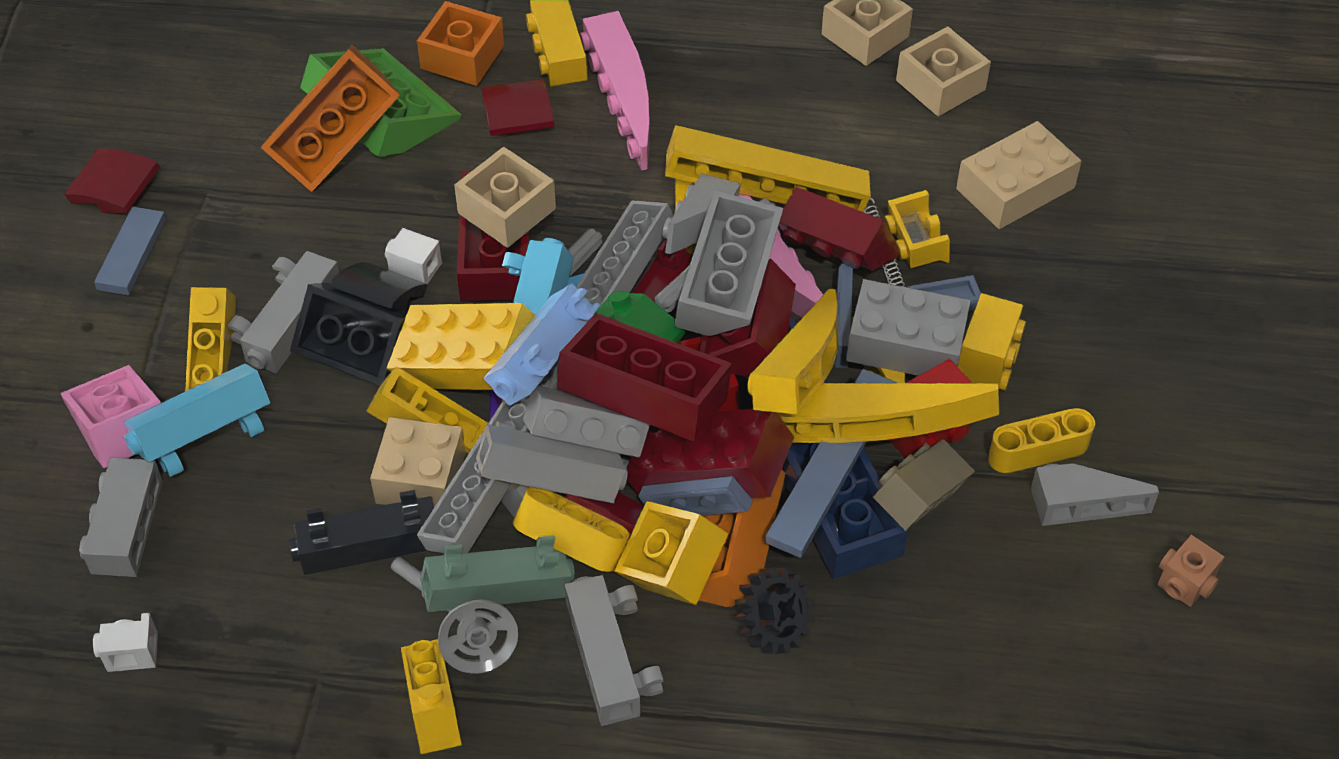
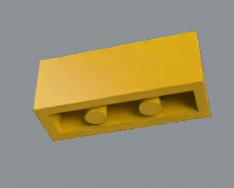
M530 0L531 13L526 14V22L529 33L534 32L532 35L534 52L541 54L538 56L541 75L547 74L550 87L586 81V55L569 1Z

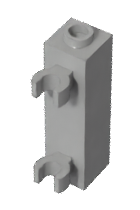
M309 251L305 252L297 264L285 257L277 259L272 268L280 271L275 280L281 283V285L251 324L247 319L235 315L227 325L229 329L235 331L231 336V340L241 344L246 362L256 369H266L274 373L279 371L292 353L290 348L308 284L330 283L331 279L339 273L337 261Z
M496 421L495 426L487 424L476 456L481 477L614 503L618 490H623L628 474L619 453L531 435V433L513 430L512 424Z
M603 575L580 577L571 583L564 584L566 606L601 726L640 717V696H654L662 693L661 683L663 682V677L659 666L645 668L637 674H633L615 614L628 615L638 611L635 602L638 601L634 585L623 586L612 593H608Z

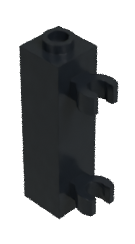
M415 490L399 493L401 502L326 517H324L322 508L307 510L308 520L295 522L296 538L289 539L293 562L300 561L303 573L307 575L429 551L426 550L417 534L434 509L432 496L416 499Z

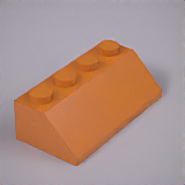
M351 45L260 148L307 189L313 192L400 96V93L377 66L356 47Z
M782 469L771 497L751 498L753 502L749 511L703 516L728 533V536L698 601L724 607L734 606L735 600L744 599L745 596L739 589L740 585L751 584L748 575L760 573V569L764 568L769 544L766 543V535L776 518L786 474Z

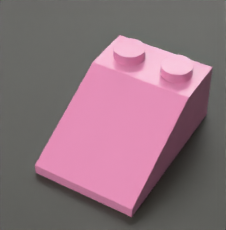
M129 365L61 393L67 408L93 455L103 468L108 467L110 458L129 459L133 456L124 440L123 435L127 434L128 431L123 421L161 404L156 395Z

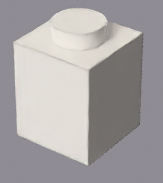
M402 228L396 238L391 239L386 246L385 257L387 258L390 271L426 284L429 283L442 264L438 240Z

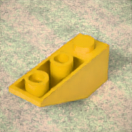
M191 287L185 392L227 372L233 342L231 336L234 333V330L229 329L227 325L236 312V296L227 288Z
M438 639L432 641L420 640L409 646L401 647L420 753L425 754L461 746L447 670L439 649Z

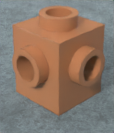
M1190 535L1178 551L1171 548L1162 559L1159 568L1163 572L1158 585L1165 589L1172 598L1181 600L1191 607L1200 595L1206 599L1215 589L1219 582L1216 575L1224 560V556L1193 535Z

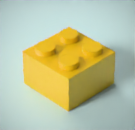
M981 293L963 341L958 362V368L973 384H998L999 389L1006 391L1012 372L1010 369L1016 362L1021 343L1015 341H1021L1026 321L1020 319L1023 309L1022 304Z
M646 501L614 571L644 590L696 605L728 533L700 514Z

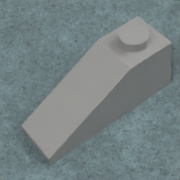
M1073 463L1063 465L1047 464L1043 467H1037L1031 485V492L1042 526L1152 513L1159 494L1156 485Z

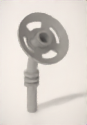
M397 557L393 561L391 569L422 591L421 595L424 598L420 581L422 572L402 557ZM479 599L465 602L453 610H447L449 614L440 626L438 644L443 658L453 668L465 673L477 674L488 672L506 662L514 652L518 641V627L511 612L503 605L491 600ZM477 608L489 609V610H492V611L498 613V614L500 615V617H497V618H496L494 615H492V614L489 613V612L481 611V610L475 611V609H477ZM483 618L488 619L490 622L486 623ZM457 619L460 622L457 628V635L448 638L449 629L454 620ZM497 630H507L503 645L498 651L493 653L490 646L496 639ZM467 640L470 646L465 645L464 642ZM459 649L468 655H479L480 659H465L457 655L455 651Z

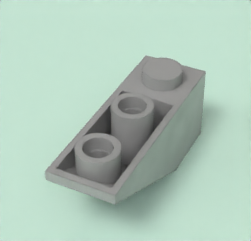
M701 174L694 185H689L684 201L677 203L674 216L672 218L668 217L665 222L662 235L663 238L667 239L665 253L672 254L697 243L714 190L739 196L741 184Z

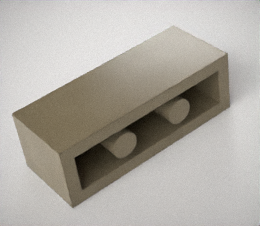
M944 439L933 447L926 443L914 455L910 454L898 467L896 465L893 466L881 477L879 482L883 487L873 498L906 531L951 497L975 470Z

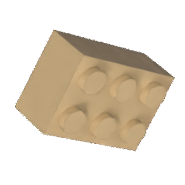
M1036 121L962 160L956 189L998 229H1001L1074 189L1082 160L1041 123Z

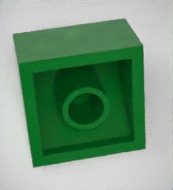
M627 291L614 292L608 296L596 311L597 314L676 343L686 333L685 329L674 327L675 319L645 294H635Z

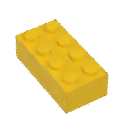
M523 303L410 305L387 369L392 372L397 366L433 389L493 390L483 378L535 314Z

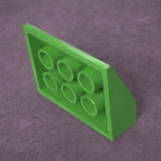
M384 48L359 50L378 67L400 93V96L360 139L372 154L378 157H386L388 155L404 153L460 120L461 113ZM346 51L310 54L300 88L308 94Z

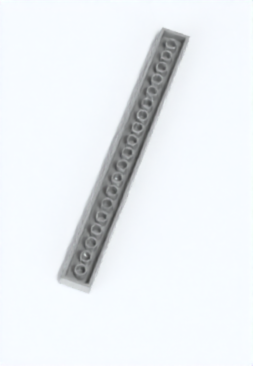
M633 200L630 202L576 286L577 289L585 288L587 290L584 297L592 305L598 302L601 306L610 294L617 291H627L630 293L663 240V228L667 218L673 217L668 203ZM559 359L538 386L559 390L557 389ZM530 395L510 406L503 400L488 424L495 426L496 421L512 424L513 430L530 433L523 421ZM485 429L417 534L426 550L444 554L445 546L462 544L463 550L461 554L468 553L511 485L510 482L481 477L476 456Z

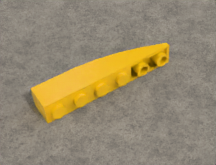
M828 289L750 374L748 392L753 397V410L798 414L824 383L838 353L839 322L836 289Z
M823 383L798 414L777 413L793 434L794 439L792 443L880 441L932 433L998 416L999 387L998 384Z

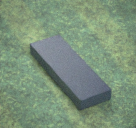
M138 207L131 208L94 281L97 290L130 295L166 222V216L163 211Z
M846 264L839 266L836 286L839 345L834 365L838 368H848L849 362L846 361L851 331L853 268Z
M733 476L647 485L642 487L638 496L644 504L646 501L700 514L701 516L749 511L753 502Z

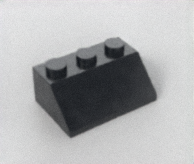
M328 282L308 284L290 351L381 386L391 373L387 366L408 312L401 309H390L333 288Z

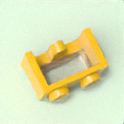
M927 190L889 200L888 215L884 216V221L891 234H895L897 237L895 241L900 248L899 259H906L910 269L939 260L949 263L950 239L947 234L940 236V221L937 214L932 216L929 214V194Z

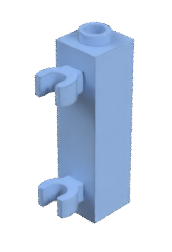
M571 283L551 295L483 378L509 406L534 391L545 375L556 364V361L559 359V352L600 308L598 302L592 305L584 297L587 292L585 288L577 289Z

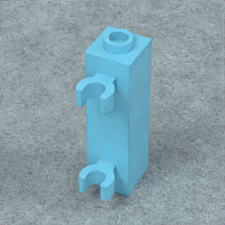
M544 238L543 242L530 240L526 256L511 252L505 253L502 266L509 268V274L520 276L513 303H523L536 315L551 295L567 286L574 257L564 246L563 242L552 238Z
M243 364L123 421L128 431L127 434L123 435L124 440L133 455L139 454L148 463L158 458L164 472L167 471L171 477L184 471L175 450L237 419L243 432H248L250 437L263 432L264 427L256 410L270 404V400L258 371L247 364Z

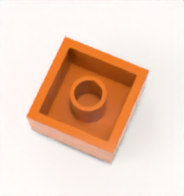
M445 1L417 40L420 69L477 86L504 47L502 17Z

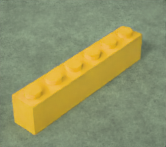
M675 125L667 149L666 177L696 183L700 175L705 174L740 183V194L768 199L774 202L786 204L795 188L798 187L864 212L871 196L868 170Z

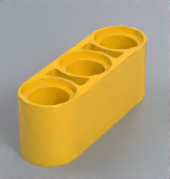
M1073 408L1000 426L994 431L988 462L998 472L1012 473L1080 456L1088 450L1095 427L1094 417L1084 409Z
M528 487L513 520V525L519 532L535 540L538 537L554 535L555 543L553 549L605 572L615 569L630 535L628 530L622 525L550 490Z

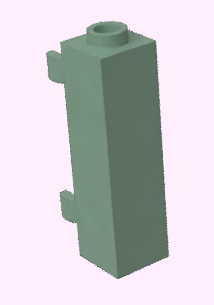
M554 535L538 537L535 547L461 554L463 550L462 544L445 546L444 555L425 557L420 581L427 612L453 610L465 602L479 599L491 600L499 604L565 598L564 584L574 580L573 561L570 558L567 559L566 554L553 549L555 543Z

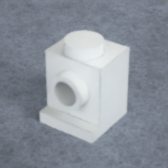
M150 613L141 614V621L123 619L115 623L100 624V633H95L93 637V650L95 657L101 658L107 672L156 668L158 632Z

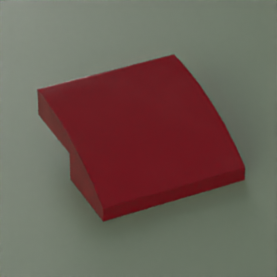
M544 79L481 87L490 136L555 127Z
M97 149L64 195L71 204L96 203L102 213H127L158 171L160 165L157 161L131 152Z

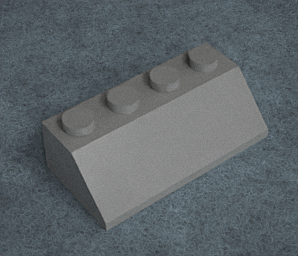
M714 190L678 301L674 327L712 336L750 325L783 208Z

